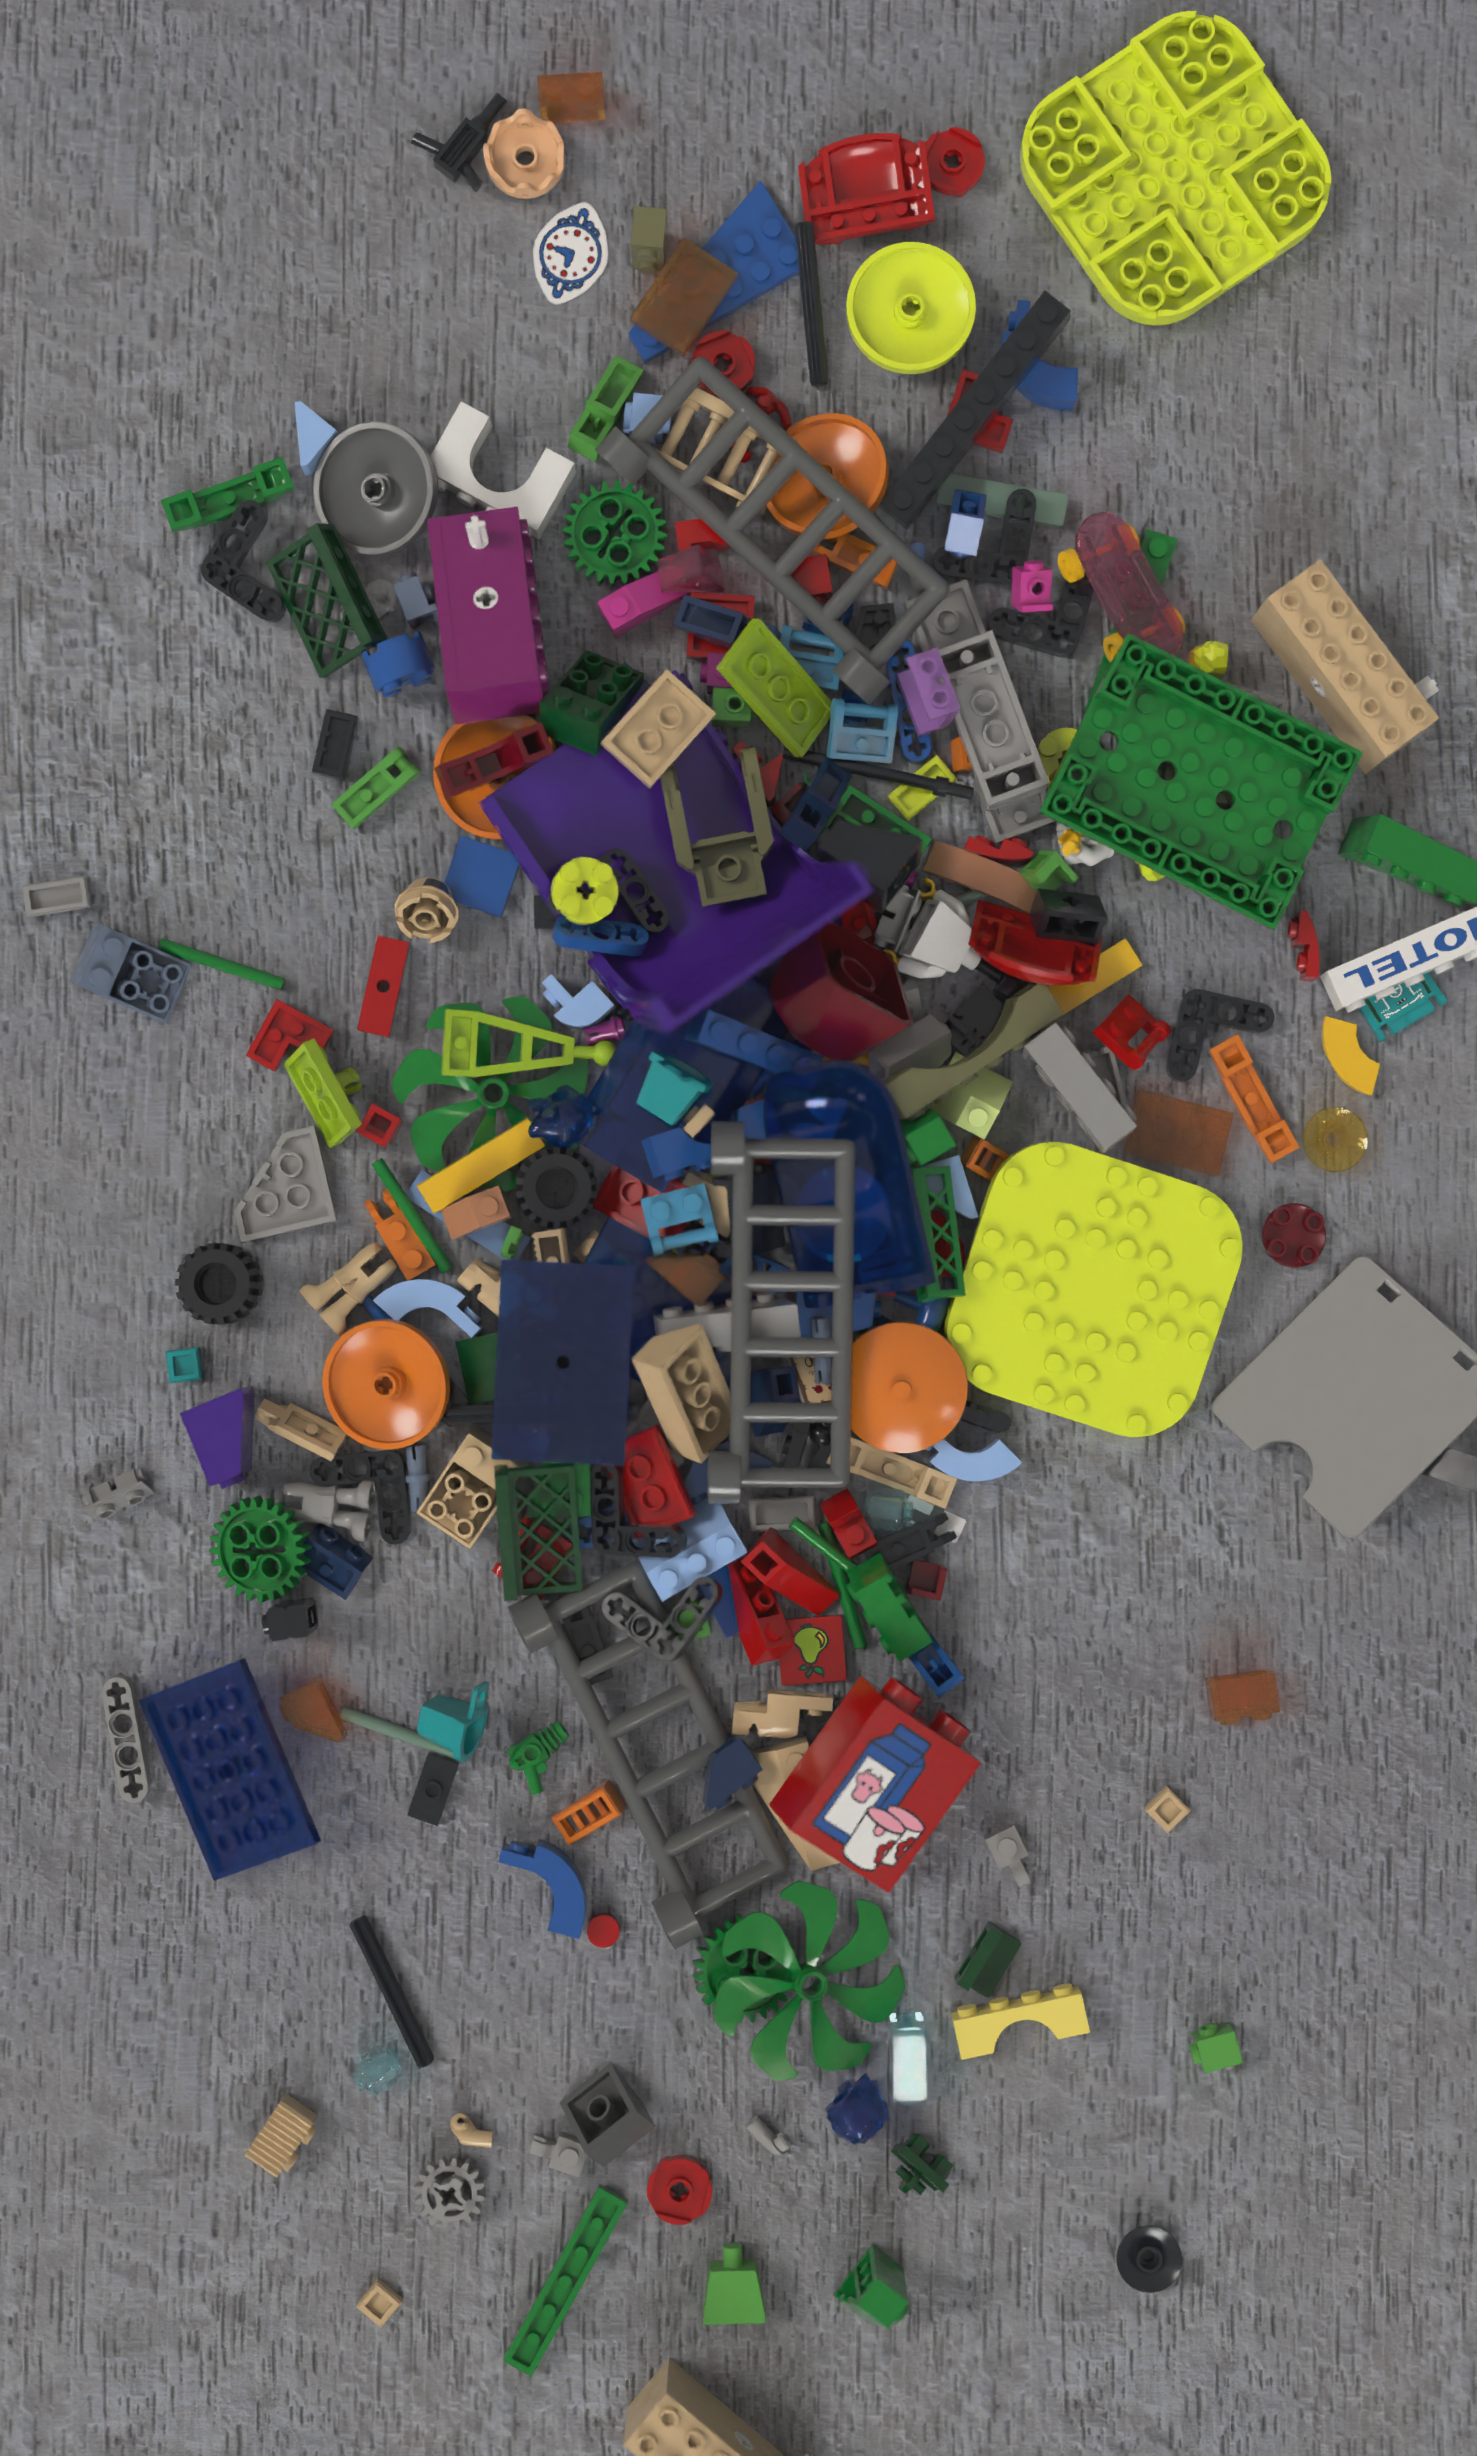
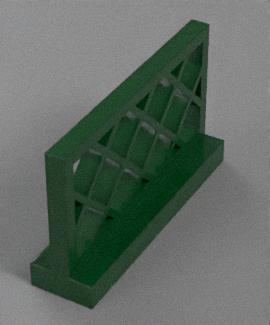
M315 523L307 529L308 534L266 561V564L319 677L326 678L360 656L364 651L377 647L378 643L388 640L335 525ZM312 542L317 551L314 563L303 560L306 546ZM285 560L294 562L290 579L284 578L279 568V564ZM302 565L313 568L309 586L298 582ZM321 571L327 573L330 578L328 593L317 589ZM297 587L308 591L304 608L298 607L294 600ZM315 594L326 597L323 615L312 612ZM334 600L341 602L344 608L342 621L330 618ZM310 616L321 620L318 637L312 636L309 632ZM329 623L340 626L336 644L325 640ZM348 630L354 631L360 642V645L352 650L344 647ZM324 645L335 649L332 663L325 666L321 657Z
M574 1463L507 1468V1465L494 1466L504 1601L517 1600V1596L583 1590ZM568 1473V1484L560 1493L546 1483L553 1474ZM530 1476L537 1484L525 1495L516 1488L515 1477ZM541 1487L555 1497L544 1510L531 1500ZM568 1491H569V1499H570V1501H568V1500L564 1497V1496L568 1493ZM516 1495L522 1500L518 1505ZM559 1501L567 1506L571 1513L562 1524L549 1515V1512ZM526 1504L540 1514L529 1527L518 1519V1513ZM544 1518L557 1528L547 1541L533 1531ZM570 1523L572 1527V1532H570L566 1528ZM519 1527H520L522 1530H524V1533H523L520 1537H519ZM561 1533H564L573 1541V1545L564 1555L551 1545ZM529 1535L542 1545L531 1558L520 1550L521 1543ZM546 1549L560 1559L549 1572L536 1562ZM572 1554H574V1563L569 1560ZM521 1558L527 1562L523 1567L521 1564ZM565 1563L575 1571V1581L560 1582L553 1575ZM531 1566L544 1576L537 1585L523 1586L522 1576Z

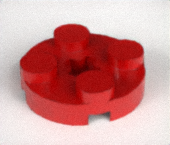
M959 127L949 128V131H942L941 133L938 131L932 134L925 143L931 188L944 195L962 197L967 191L973 189L982 177L985 155L981 149V143L973 133ZM953 155L958 156L960 166L949 168L947 162L944 161L945 157L951 159Z
M719 330L707 334L698 342L691 362L697 357H705L714 366H717L718 358L723 357L725 361L731 360L732 364L729 366L728 371H720L742 392L752 383L755 371V355L746 339L730 334V331ZM703 382L698 385L701 390L719 398Z
M686 2155L662 2158L659 2164L651 2171L647 2183V2198L649 2204L655 2210V2214L661 2220L674 2225H685L700 2214L702 2216L707 2211L712 2199V2181L708 2168L695 2158ZM678 2182L684 2183V2186L689 2189L688 2193H682L681 2198L676 2197L675 2191L670 2189L672 2185H677Z

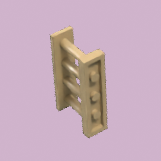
M697 387L684 401L661 450L655 449L681 472L688 465L676 460L672 455L694 411L698 412L701 407L711 412L709 416L711 421L690 463L734 413L722 400ZM750 426L737 439L718 479L715 480L706 475L701 481L738 501L737 508L772 469L780 455L767 443L766 448L768 450L746 494L743 495L728 487L750 442L755 441L756 437L764 440ZM764 507L760 513L764 515L766 508Z

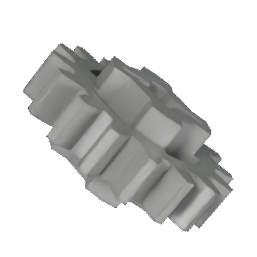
M443 2154L439 2158L438 2165L430 2160L427 2164L428 2171H420L418 2178L422 2182H416L414 2191L421 2194L416 2196L415 2205H424L420 2215L423 2217L430 2214L432 2216L430 2225L433 2226L437 2220H440L444 2230H446L449 2222H453L455 2228L459 2229L461 2219L470 2224L473 2220L472 2212L480 2213L482 2205L479 2202L484 2201L486 2192L480 2189L485 2186V2179L476 2178L480 2168L475 2167L471 2170L469 2168V2158L460 2163L458 2162V2154H454L451 2161H447ZM443 2172H453L445 2175L441 2174ZM465 2178L470 2184L472 2195L470 2194V2190H468L465 2187ZM450 2187L454 2188L455 2192L450 2196L445 2194V2191H448ZM429 2189L430 2193L435 2196L436 2204L430 2198ZM456 2208L458 2209L457 2211H448Z

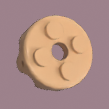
M518 109L511 117L497 121L493 125L487 143L483 145L486 168L491 180L497 188L515 198L530 199L546 194L561 179L565 168L564 142L556 126L551 121H544L536 117L529 109ZM521 152H531L534 155L532 163L528 165L518 163L516 159Z

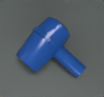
M898 1289L894 1301L917 1310L915 1323L928 1326L938 1332L947 1315L951 1299L938 1298L930 1303H918L917 1296Z

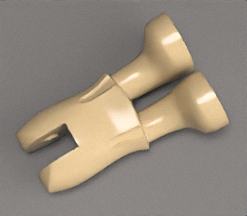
M377 1242L364 1247L343 1268L334 1271V1275L317 1286L307 1284L298 1290L316 1312L320 1311L340 1289L346 1292L340 1299L319 1314L338 1336L344 1333L347 1328L346 1316L358 1303L362 1304L365 1297L384 1283L397 1268L392 1259L379 1266L373 1274L365 1266L381 1252L382 1248Z

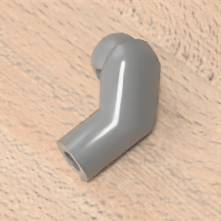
M758 2115L752 2117L746 2124L747 2130L773 2155H785L786 2150L790 2149L791 2139L785 2133H779L776 2136Z

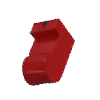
M701 519L675 522L680 561L692 560V551L714 548L718 551H725L731 548Z

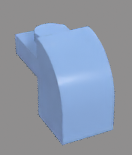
M552 974L542 982L543 986L547 989L542 993L555 1008L559 1004L562 1006L554 1017L561 1024L569 1028L583 1029V1027L599 1023L615 1009V1005L593 981L575 997H572Z

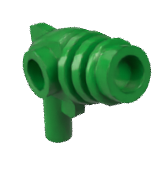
M560 1721L554 1724L550 1723L551 1730L548 1727H544V1731L539 1729L537 1730L538 1735L533 1732L520 1743L507 1749L510 1756V1768L515 1771H524L531 1795L544 1791L539 1774L547 1769L545 1761L551 1757L549 1751L554 1754L556 1752L555 1747L557 1749L560 1747L559 1741L564 1744L565 1740L570 1737Z

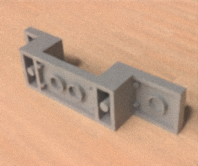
M965 579L949 585L948 595L916 629L915 633L922 652L938 647L961 708L954 721L976 777L972 785L996 845L1002 843L1004 838L1010 840L1012 837H1018L1053 824L1056 821L1039 813L1049 780L992 630L986 632L968 582ZM919 597L906 601V609L908 610ZM937 679L938 684H944L943 679Z

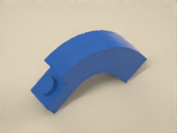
M1018 300L1015 311H1009L1008 331L1002 332L1000 347L1028 313L1031 301ZM1039 359L1017 390L1026 398L1041 406L1051 409L1073 410L1077 399L1078 368L1056 367Z
M540 1839L535 1851L529 1850L530 1846L522 1842L511 1841V1844L504 1843L499 1863L532 1871L540 1875L550 1886L554 1898V1908L548 1931L579 1939L586 1914L587 1897L582 1876L574 1862L562 1850Z

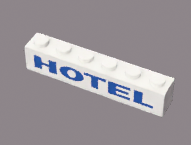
M1477 907L1326 971L1320 978L1335 1011L1346 1008L1348 1013L1366 1005L1364 999L1375 995L1377 1000H1380L1395 993L1394 987L1405 982L1406 987H1410L1425 980L1423 974L1434 970L1436 975L1455 967L1453 964L1455 960L1464 957L1465 961L1468 962L1477 958Z

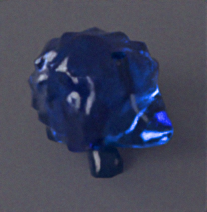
M569 1085L560 1086L556 1092L546 1098L531 1099L528 1103L530 1111L538 1112L529 1126V1136L531 1138L544 1139L552 1147L570 1148L573 1144L581 1142L584 1136H588V1129L594 1125L593 1118L595 1115L592 1103L587 1099L586 1095L576 1091Z
M867 2074L862 2075L854 2085L849 2080L838 2087L839 2094L825 2108V2111L828 2113L826 2118L831 2123L832 2131L837 2134L838 2138L854 2145L859 2143L865 2144L868 2140L872 2139L883 2128L884 2122L889 2119V2109L886 2101L882 2098L879 2083L877 2080H870Z

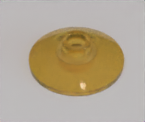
M1330 1107L1317 1112L1307 1122L1303 1131V1148L1307 1157L1315 1166L1329 1172H1341L1354 1167L1363 1158L1368 1146V1133L1363 1121L1354 1112L1341 1107ZM1330 1134L1337 1136L1338 1143L1336 1146L1328 1144L1327 1139Z

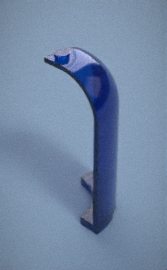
M811 1058L792 1062L791 1070L775 1074L768 1083L764 1097L763 1112L766 1138L848 1139L855 1145L853 1299L861 1298L860 1291L864 1290L866 1294L874 1292L884 1294L911 1290L936 1283L898 1112L894 1100L883 1082L866 1068L852 1062L840 1060L812 1065ZM771 1159L782 1205L835 1206V1159ZM787 1225L797 1271L833 1272L834 1226ZM802 1291L806 1308H821L833 1305V1292Z

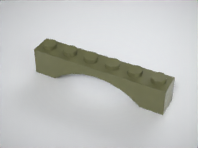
M1032 982L1006 999L1001 1016L993 1031L967 1057L937 1069L902 1068L876 1085V1088L895 1119H908V1121H912L926 1112L924 1107L932 1101L936 1104L952 1095L950 1089L959 1083L961 1086H964L978 1077L976 1072L986 1066L989 1069L1004 1060L1003 1054L1010 1049L1017 1051L1030 1042L1028 1037L1037 1031L1039 1034L1044 1032L1055 1023V1019L1063 1015V1012L1047 985Z

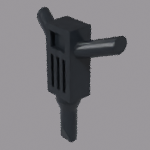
M496 93L479 115L472 118V120L466 117L445 144L420 133H416L413 136L411 144L435 154L436 156L433 159L434 167L454 183L463 175L474 192H477L482 185V180L473 170L470 163L483 148L484 143L488 141L487 132L490 122L507 101L500 94Z

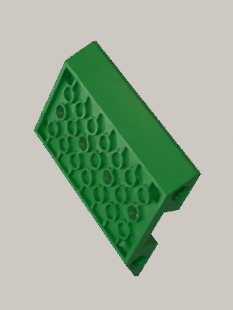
M1128 633L1108 666L1049 785L1039 813L1274 931L1304 873L1301 867L1327 814L1334 812L1363 752ZM1110 733L1116 738L1117 745L1114 750L1106 751L1100 746L1099 739L1102 734ZM1167 762L1174 767L1175 774L1172 780H1163L1159 776L1158 767L1161 763ZM1219 792H1227L1231 795L1233 804L1230 809L1223 810L1218 807L1216 797ZM1278 821H1284L1290 826L1291 832L1287 839H1280L1276 836L1274 827Z

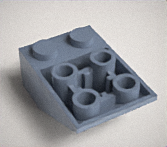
M94 923L69 982L167 1024L192 965L111 928Z

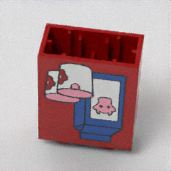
M860 1675L771 1800L769 1806L791 1832L889 1893L981 1762L963 1746L971 1731L956 1718L939 1708L931 1721L915 1712L923 1699L901 1681L891 1676L881 1689Z

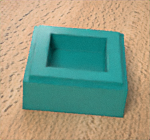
M200 1347L166 1351L169 1383L204 1379Z

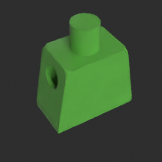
M728 2242L723 2244V2260H712L709 2265L703 2307V2325L766 2323L765 2303L756 2260L743 2259L741 2243Z

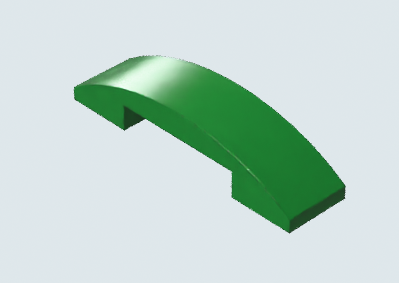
M283 457L252 467L254 472L195 493L190 489L162 499L161 503L172 532L202 527L229 519L243 501L253 500L261 505H265L295 489Z

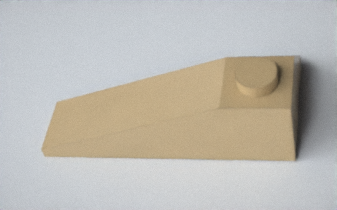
M807 1736L751 1751L750 1753L763 1769L757 1774L759 1779L753 1784V1787L809 1869L814 1871L840 1863L791 1832L769 1806L771 1800L810 1747Z

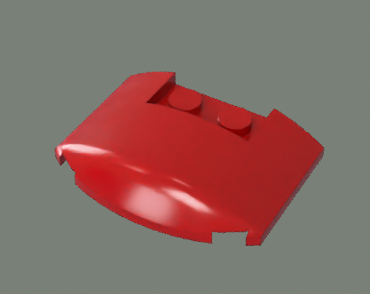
M895 133L863 134L842 139L818 150L819 155L809 162L806 167L803 161L798 166L804 219L805 222H811L814 227L815 245L842 244V240L904 229L906 232L936 221L925 142L918 139V145L907 139H902L901 134Z
M978 900L968 945L992 966L1013 977L1037 984L1067 986L1096 980L1103 935H1101L1098 944L1036 937L1029 914Z

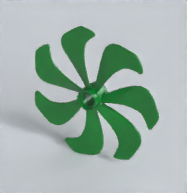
M510 997L502 1000L503 1005L509 1010L515 1022L552 1032L548 1017L528 998ZM467 1002L440 1006L429 1018L426 1028L444 1029V1012L446 1009L485 1012L478 1005ZM478 1023L477 1067L491 1065L489 1025ZM515 1033L511 1050L504 1064L520 1062L521 1034ZM533 1037L532 1058L548 1041ZM416 1049L404 1058L392 1080L393 1091L400 1104L404 1103L410 1093L418 1086L426 1084H445L476 1092L477 1099L428 1111L417 1117L411 1125V1141L421 1164L429 1169L440 1171L445 1168L442 1157L444 1140L452 1129L465 1117L482 1105L488 1108L474 1136L468 1152L470 1153L496 1137V1109L503 1107L511 1126L527 1118L508 1101L509 1094L556 1104H569L579 1100L585 1093L587 1086L588 1059L574 1058L573 1064L564 1065L547 1077L508 1086L505 1080L515 1072L498 1074L497 1077L491 1075L481 1076L483 1080L479 1084L470 1077L441 1075L442 1056L427 1049ZM496 1083L501 1087L502 1096L498 1101L489 1102L485 1099L484 1089L488 1084ZM529 1119L545 1145L540 1150L550 1147L574 1150L579 1146L582 1131L580 1122H576L561 1130H551ZM507 1169L481 1186L490 1189L499 1185L502 1187L503 1192L506 1193L514 1189L516 1174Z
M796 1881L783 1889L779 1896L798 1906L803 1913L806 1926L804 1963L798 1964L784 1932L770 1915L764 1912L750 1913L725 1932L722 1943V1955L728 1957L732 1953L745 1948L763 1951L775 1958L791 1972L790 1980L751 1975L731 1976L720 1984L715 2003V2023L726 2035L733 2037L741 2013L753 2003L791 1989L797 1993L759 2031L751 2043L750 2054L753 2061L775 2081L789 2080L798 2076V2072L792 2067L786 2056V2045L790 2027L803 1999L810 2001L811 2043L814 2061L824 2071L832 2072L860 2065L867 2056L871 2043L869 2041L854 2043L844 2040L831 2025L820 1999L827 1993L856 2016L866 2021L877 2023L886 2020L892 2014L905 1989L904 1978L897 1965H894L888 1976L875 1986L852 1987L827 1981L826 1976L859 1967L883 1954L889 1943V1932L879 1906L864 1899H856L855 1904L859 1917V1925L856 1932L843 1948L816 1967L835 1924L838 1907L837 1901L833 1893L825 1887L804 1881ZM814 1976L813 1984L808 1988H803L804 1981L808 1977Z

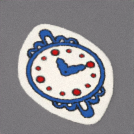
M579 203L558 213L544 226L534 243L533 260L535 274L543 293L553 304L565 303L584 293L600 277L607 264L608 246L605 229L597 212L588 203Z

